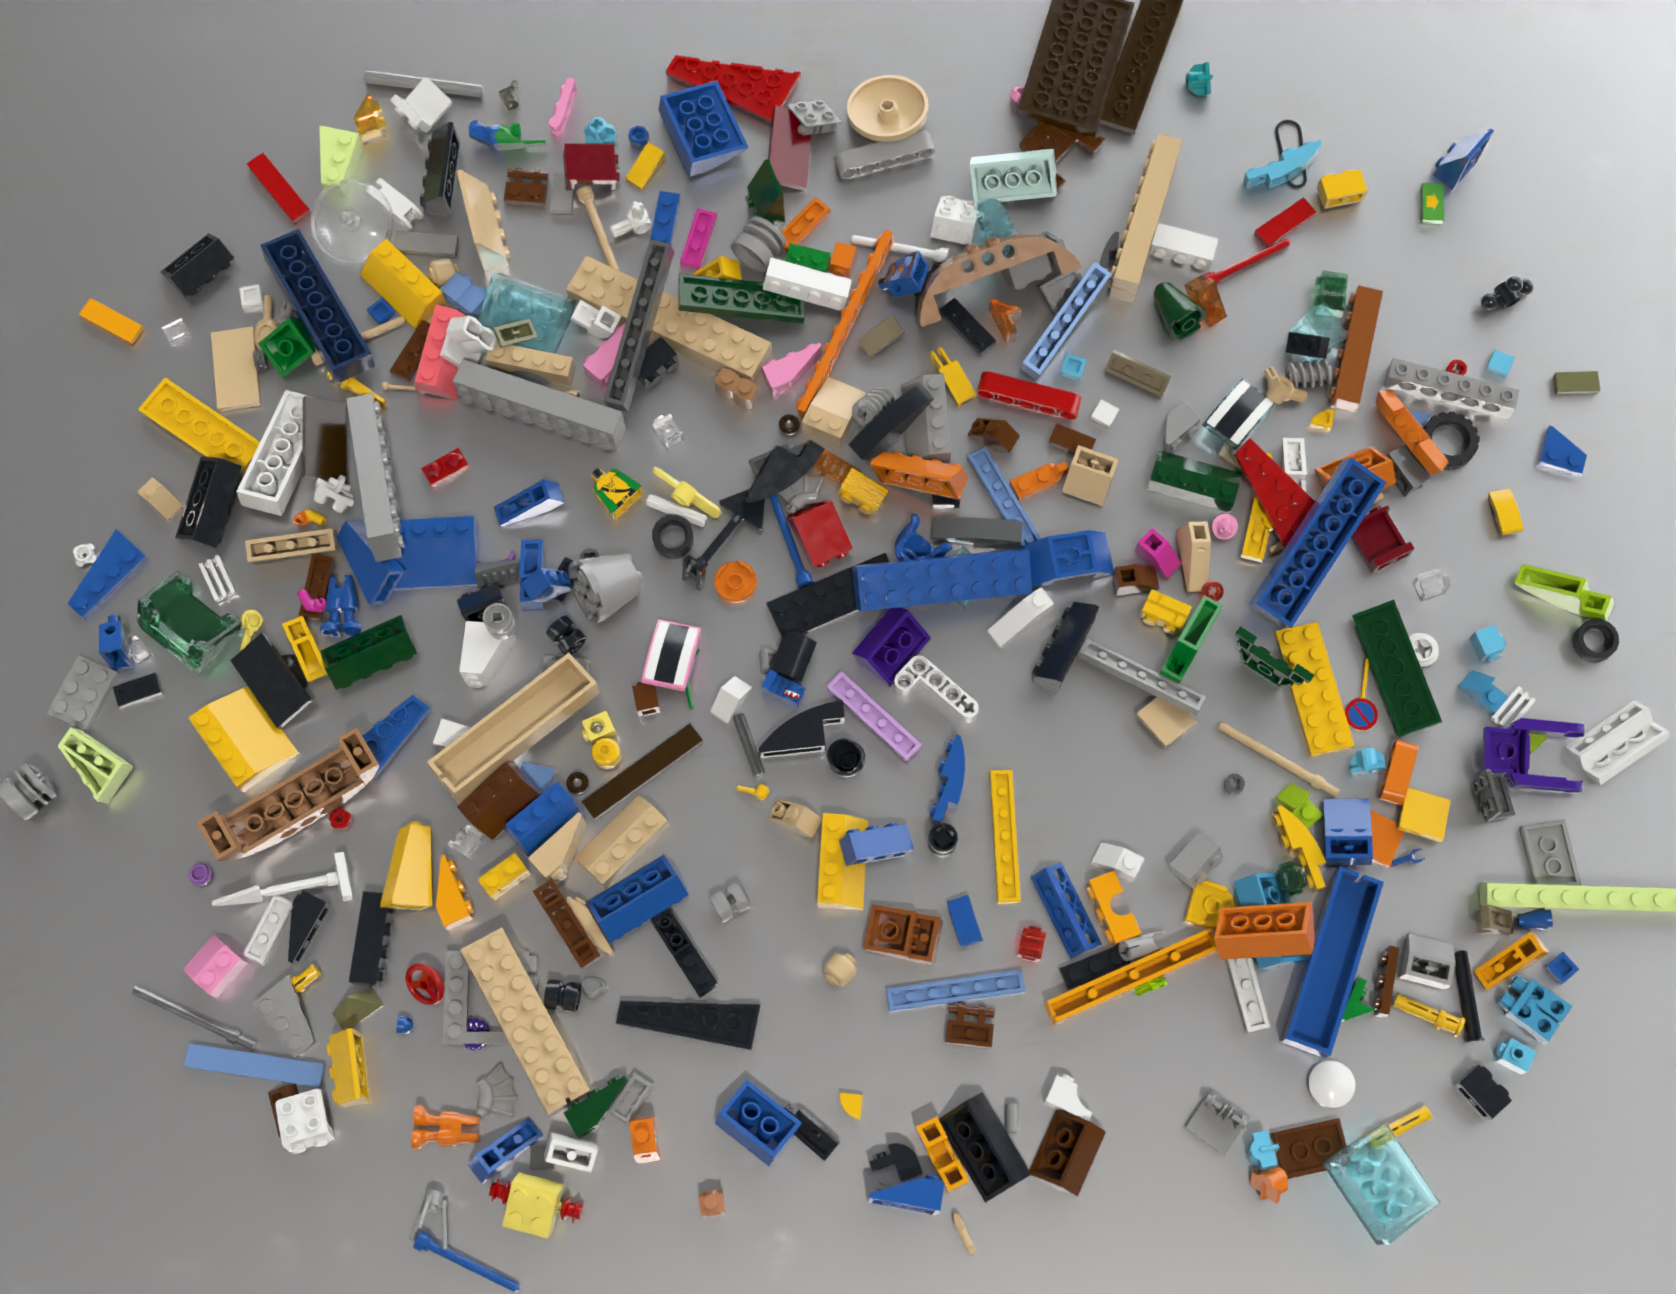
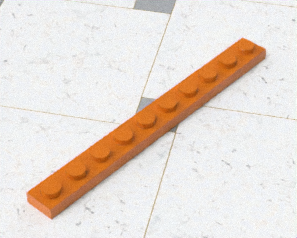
M885 229L883 235L877 238L876 249L874 253H870L867 259L868 266L865 271L860 273L858 278L859 284L856 289L854 288L851 291L850 302L841 312L842 319L839 325L836 324L833 328V337L830 343L827 342L823 349L824 355L822 360L817 361L814 368L815 374L812 379L809 378L807 381L806 392L797 402L796 408H798L799 417L804 418L811 402L828 378L894 243L893 232Z

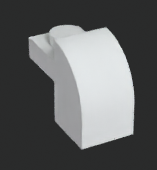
M580 300L570 320L586 328L587 333L593 336L609 338L614 332L621 315L605 306L598 310Z

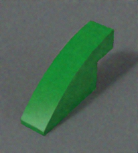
M1205 595L1203 596L1159 674L1180 684L1223 607L1222 604Z

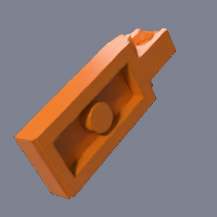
M1066 461L1054 465V463L1046 464L1010 480L1009 484L1018 501H1021L1057 485V482L1062 480L1061 476L1067 474L1070 468Z

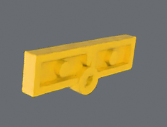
M1254 494L1240 557L1262 563L1269 531L1274 530L1262 510L1263 507L1258 497L1256 498Z

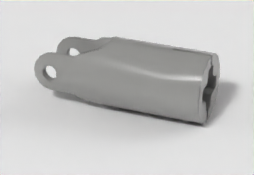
M1155 931L1121 941L1118 946L1119 953H1121L1120 956L1123 960L1129 961L1169 947V945L1157 947L1153 940V936L1164 931Z

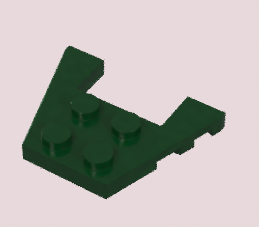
M1240 626L1236 631L1235 636L1239 637L1237 645L1241 647L1239 653L1242 664L1276 687H1290L1294 683L1301 685L1304 681L1310 683L1314 677L1313 673L1301 665L1297 664L1294 670H1292L1284 660L1272 657L1266 648L1255 646L1254 642L1257 637Z

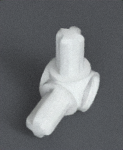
M634 201L631 210L627 213V219L612 225L610 229L614 237L629 231L643 234L651 229L652 223L647 211L643 208V204Z

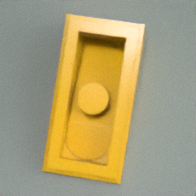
M648 142L625 179L643 189L666 160L665 152Z

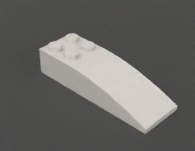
M285 390L237 489L241 506L279 516L283 515L302 473L303 398L308 395Z

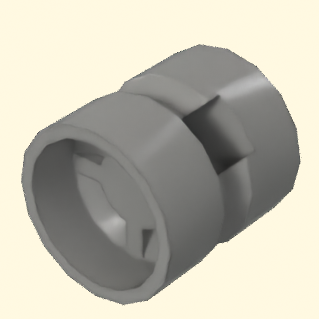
M502 603L491 604L485 609L483 622L489 634L498 640L510 638L516 630V622L510 609Z
M737 882L726 887L724 893L719 891L709 897L711 904L723 923L733 918L735 912L741 913L751 907ZM733 898L735 903L730 905L728 899Z

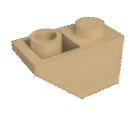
M777 799L768 816L769 820L798 835L813 838L822 821L820 816L806 806Z

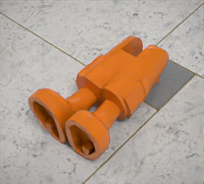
M415 1105L413 1113L414 1126H440V1130L413 1129L411 1137L412 1149L419 1150L425 1143L438 1141L439 1146H456L457 1144L478 1142L479 1134L461 1133V1126L480 1125L479 1117L463 1115L455 1111H442L439 1116L428 1113L424 1106Z

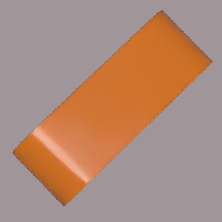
M1399 739L1394 741L1379 799L1402 806L1417 757L1418 745Z

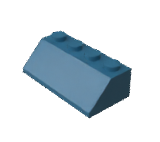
M1281 872L1256 873L1234 881L1235 893L1241 907L1290 903ZM1305 955L1255 958L1259 970L1273 969L1307 960Z

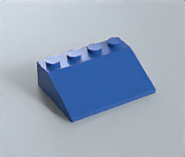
M718 81L660 96V115L689 177L710 171L748 150L746 140Z
M474 516L400 520L402 528L400 535L403 537L405 548H401L402 557L395 558V560L405 572L394 590L477 586L475 568L476 563H478L477 559L479 560V525Z

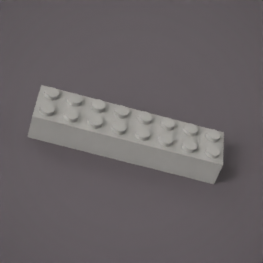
M462 359L453 380L460 399L467 404L475 403L485 410L492 411L493 409L506 417L514 416L524 423H535L545 430L553 429L559 431L563 436H574L584 443L590 444L592 442L598 444L599 447L605 450L613 449L617 451L626 430L621 411Z
M372 394L346 398L367 539L376 562L402 557L401 548L405 547L403 537L400 535L402 528L400 519L397 516L399 509L394 497L396 491L392 482L393 472L391 465H389L390 454L388 448H386L388 441L383 428L385 427L383 414H381L379 402H374Z

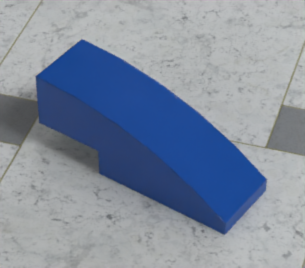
M521 540L519 579L522 610L544 609V602L531 601L521 584L539 567L544 568L543 540Z

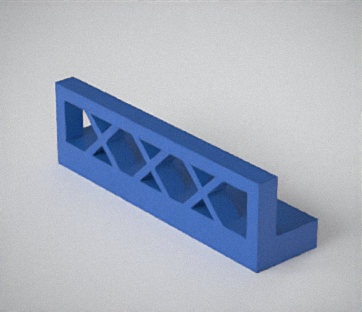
M1062 863L1046 867L1030 877L1070 959L1102 945ZM1053 871L1058 872L1061 881L1056 878ZM1065 892L1069 894L1071 901L1066 898ZM1075 913L1079 915L1081 922L1077 920ZM1085 933L1089 935L1092 941L1091 944H1089L1085 936Z

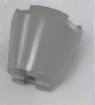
M630 553L579 559L569 564V577L571 579L574 578V588L576 591L573 593L585 616L588 619L592 617L595 624L606 620L639 595L641 583H644L641 572L636 571L634 567V561Z

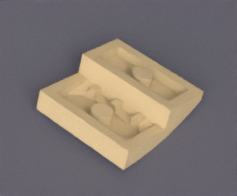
M1158 697L1136 713L1139 720L1164 748L1168 747L1177 738L1183 736L1198 723L1190 713Z

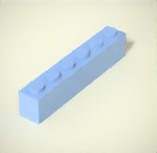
M1096 262L1092 264L1019 369L1037 380L1111 276L1109 271Z

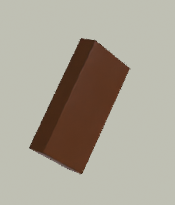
M1057 423L1048 444L1075 455L1078 445L1092 450L1096 439Z

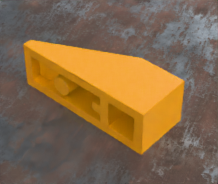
M1529 932L1473 972L1486 990H1490L1530 967L1549 954V951L1535 933Z

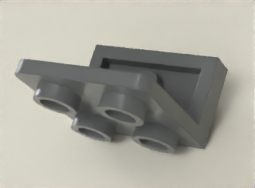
M1490 769L1483 770L1473 782L1474 791L1477 795L1479 794L1481 800V814L1486 817L1487 822L1514 816L1515 811L1504 775L1492 774Z

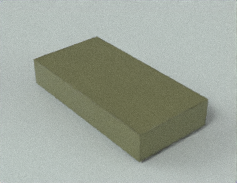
M1598 371L1555 372L1553 375L1556 395L1598 394L1601 391Z

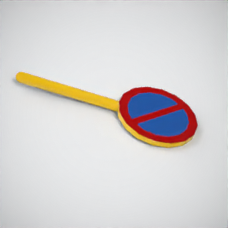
M1368 658L1365 659L1361 698L1352 700L1345 709L1348 725L1359 731L1372 728L1378 719L1377 708L1370 700L1365 699L1369 669Z

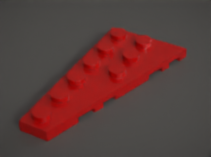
M679 55L674 56L666 69L667 76L691 87L718 81L728 104L769 123H772L775 105L781 107L785 105L801 78V72L798 71L789 73L783 72V69H775L774 71L763 69L761 66L731 63V65L722 64L716 60L707 62L700 61L699 58Z
M1249 438L1236 451L1234 456L1243 474L1248 478L1256 498L1258 497L1263 507L1262 510L1272 529L1285 548L1315 501Z

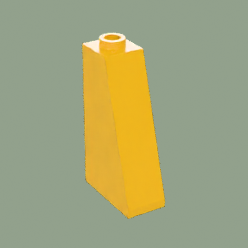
M409 822L408 826L399 829L380 908L423 910L432 907L430 826H423L421 822Z

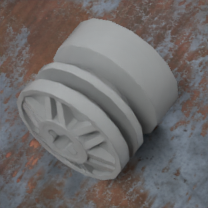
M753 216L748 221V224L744 226V233H739L731 243V250L746 266L758 272H765L768 269L770 259L777 256L786 245V239L781 231L771 222L759 216Z
M24 761L21 767L26 774L15 769L13 772L18 779L17 782L8 777L0 782V796L19 816L28 821L39 812V808L35 803L36 800L47 805L49 801L44 793L52 799L58 794L53 788L51 781L38 768Z

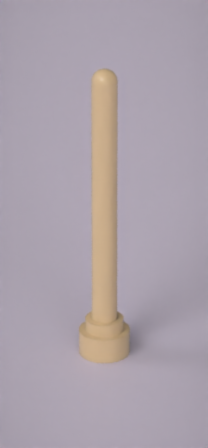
M581 187L577 190L576 194L579 201L585 204L608 265L620 271L593 204L594 192L592 187Z
M402 316L360 334L365 341L403 325L405 318ZM314 348L315 353L311 355L314 365L317 366L322 364L323 361L316 348Z

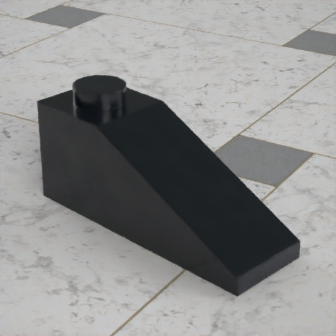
M304 890L293 900V908L291 910L288 962L295 966L299 965L331 908V905L326 901Z

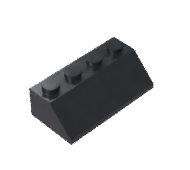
M448 122L432 131V137L428 139L429 157L425 159L427 173L426 176H423L422 180L424 194L420 195V206L424 208L426 215H451L460 141L453 122Z
M200 457L175 538L206 547L217 548V545L222 540L221 532L223 526L229 518L228 510L235 498L234 491L242 476L241 465L218 457Z
M1073 602L1071 608H1065L1061 617L1064 619L1061 627L1058 625L1055 627L1051 636L1054 638L1052 644L1047 643L1042 652V656H1044L1042 663L1037 662L1032 671V674L1035 675L1033 683L1057 694L1096 619L1099 606Z
M983 1092L966 1100L939 1118L949 1142L985 1203L1032 1175Z

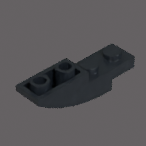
M670 908L651 920V923L699 998L719 986Z

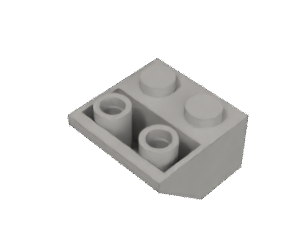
M1408 933L1399 978L1443 990L1450 987L1455 969L1454 945Z

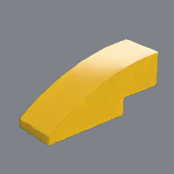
M303 615L282 623L283 631L307 682L328 675Z

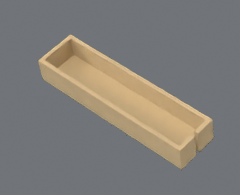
M1158 133L1157 140H1152L1137 193L1135 194L1132 209L1129 213L1127 225L1116 255L1115 264L1111 271L1108 287L1111 288L1109 296L1134 302L1182 144L1181 139Z
M567 653L427 761L431 773L445 786L446 790L459 804L505 762H513L600 694L597 682L570 653Z
M501 927L460 949L466 965L547 1116L567 1105L565 1099L568 1098L569 1102L572 1103L587 1095L590 1090L503 928Z

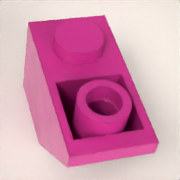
M1153 528L1137 543L1135 552L1166 579L1182 564L1170 543Z

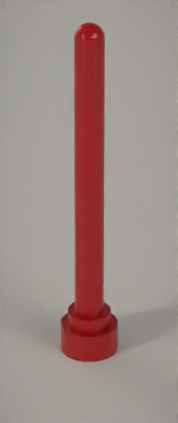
M1284 239L1217 273L1207 272L1201 275L1202 285L1208 291L1215 288L1219 280L1288 247L1290 240Z

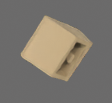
M1078 445L1062 492L1103 506L1119 459Z

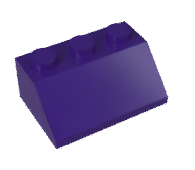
M901 607L889 608L852 654L865 669L887 686H891L898 672L921 651L931 637L907 609Z

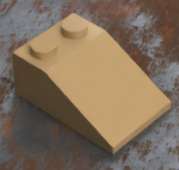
M828 377L811 402L802 420V432L841 448L854 422L852 407L867 392Z
M580 812L528 857L534 868L547 882L552 879L558 885L567 877L566 873L571 867L587 827V823Z

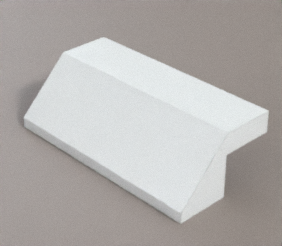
M1633 700L1586 732L1584 737H1579L1567 745L1565 750L1586 777L1602 785L1669 739L1670 733L1669 730L1653 722L1648 707Z

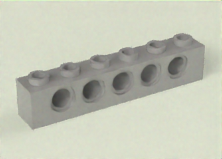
M1393 358L1387 368L1383 386L1507 419L1516 409L1519 395L1518 389Z

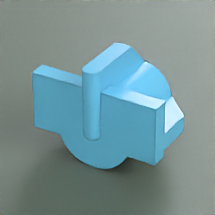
M600 117L593 118L584 128L586 144L616 143V129Z
M1372 747L1359 749L1350 761V771L1353 776L1373 774L1387 770L1384 755Z
M1268 1130L1252 1133V1144L1247 1152L1249 1162L1259 1166L1261 1171L1278 1165L1274 1153L1278 1151L1279 1145H1272Z

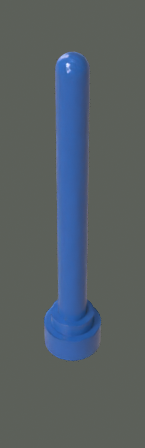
M775 494L770 497V501L797 572L795 581L800 589L814 583L811 573H808L803 566L779 498Z
M424 1231L419 1233L413 1246L414 1249L420 1252L431 1251L513 1292L519 1290L520 1285L517 1282L448 1248L443 1250L442 1245L433 1242L434 1239L431 1238L430 1234Z

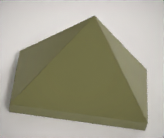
M530 318L493 328L500 348L538 338Z
M372 987L347 996L332 1014L342 1030L353 1028L384 1005Z

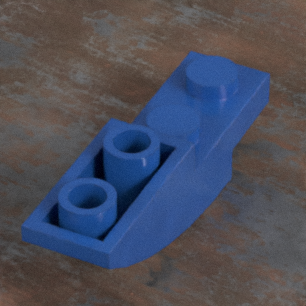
M957 734L954 740L950 739L945 751L949 753L946 760H941L937 771L941 773L939 780L947 783L941 784L938 796H941L938 804H933L929 814L933 817L932 824L934 825L942 822L947 807L957 809L964 783L965 755L961 736Z

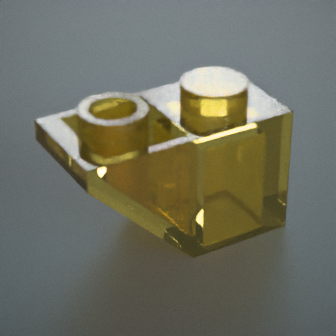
M371 93L366 95L353 118L363 145L387 138L384 131L388 129L384 117H379L378 113L382 111L378 100L373 101Z

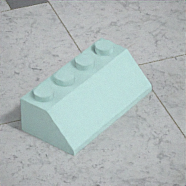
M1054 149L971 158L970 173L973 197L976 204L1057 196Z

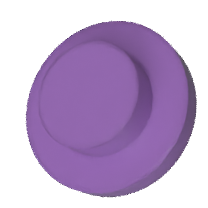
M203 863L194 865L189 871L190 881L197 886L208 884L212 878L211 868Z

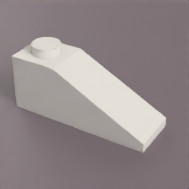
M1040 587L1005 614L987 632L999 648H1001L1053 611L1054 603L1042 587Z

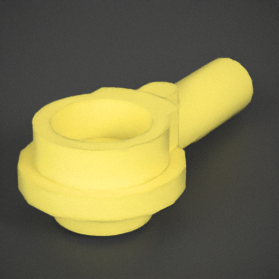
M246 610L241 616L240 622L245 630L239 651L243 650L251 642L254 631H258V628L262 625V616L256 610Z

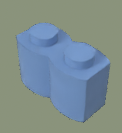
M455 272L440 290L449 303L457 307L465 315L475 318L490 302L487 296L488 292L479 285L477 287L472 284L473 281L466 274L461 275Z

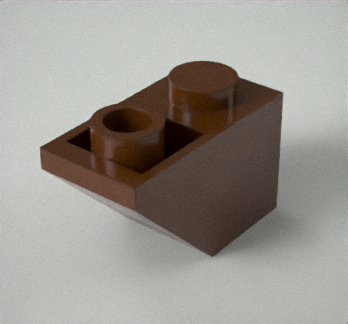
M977 418L967 434L971 439L996 452L1005 453L1011 452L1020 437L1006 420Z
M1132 564L1115 567L1112 577L1116 596L1151 591V589L1159 590L1158 578L1154 567Z

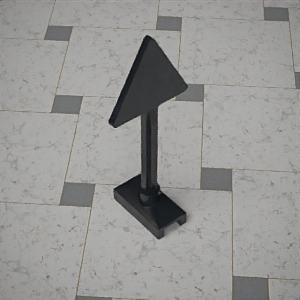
M748 489L720 500L719 505L733 513L734 517L701 557L695 559L688 554L683 559L682 580L686 582L689 577L697 582L696 589L700 591L705 585L708 562L742 521L747 522L759 531L762 530L765 499L747 504L742 502L749 491Z

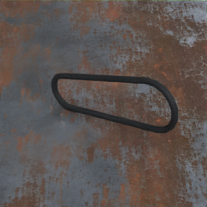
M1283 120L1276 126L1275 133L1280 154L1283 152L1278 131L1283 123H1292L1298 128L1300 147L1303 145L1301 127L1293 120ZM1306 169L1303 170L1304 181L1302 184L1294 185L1290 180L1287 181L1288 184L1294 188L1303 187L1307 182Z

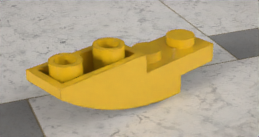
M1282 805L1276 807L1273 811L1272 819L1274 825L1279 827L1282 834L1280 841L1283 848H1287L1288 853L1298 852L1296 854L1297 862L1300 867L1305 869L1306 875L1304 880L1308 889L1311 888L1312 893L1322 891L1326 886L1319 868L1323 867L1326 861L1321 849L1311 833L1297 817Z

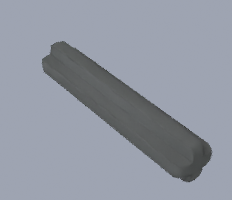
M743 713L733 716V720L754 776H759L765 771L748 723Z

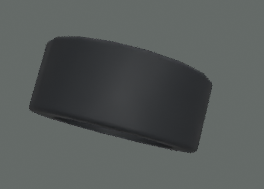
M678 515L662 517L656 522L652 530V539L656 550L667 558L682 557L690 551L693 545L694 535L691 525L685 518ZM679 526L686 534L685 541L681 546L668 548L660 540L661 532L666 527Z
M1603 619L1585 621L1575 631L1573 636V647L1576 653L1582 659L1589 662L1607 660L1617 650L1619 645V634L1616 628ZM1597 629L1606 636L1608 647L1605 651L1595 652L1586 646L1583 636L1587 630Z

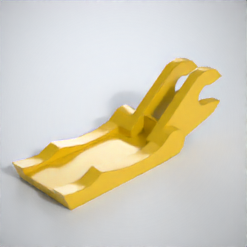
M939 347L937 353L945 363L943 366L934 351H931L929 356L938 368V373L944 374L945 384L957 406L959 407L962 403L974 399L976 393L956 359L950 361L944 350Z

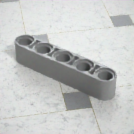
M920 131L902 140L878 142L840 152L834 156V162L839 177L841 179H848L928 158L935 153V148L930 133L928 131Z

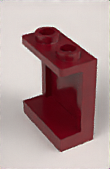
M564 143L565 190H574L575 184H610L611 190H615L616 183L620 182V172L616 170L615 164L618 165V152H614V144Z
M1388 505L1383 508L1377 506L1370 510V514L1363 518L1351 537L1372 574L1410 556L1415 549L1411 541L1408 543L1404 541L1388 514L1390 510Z

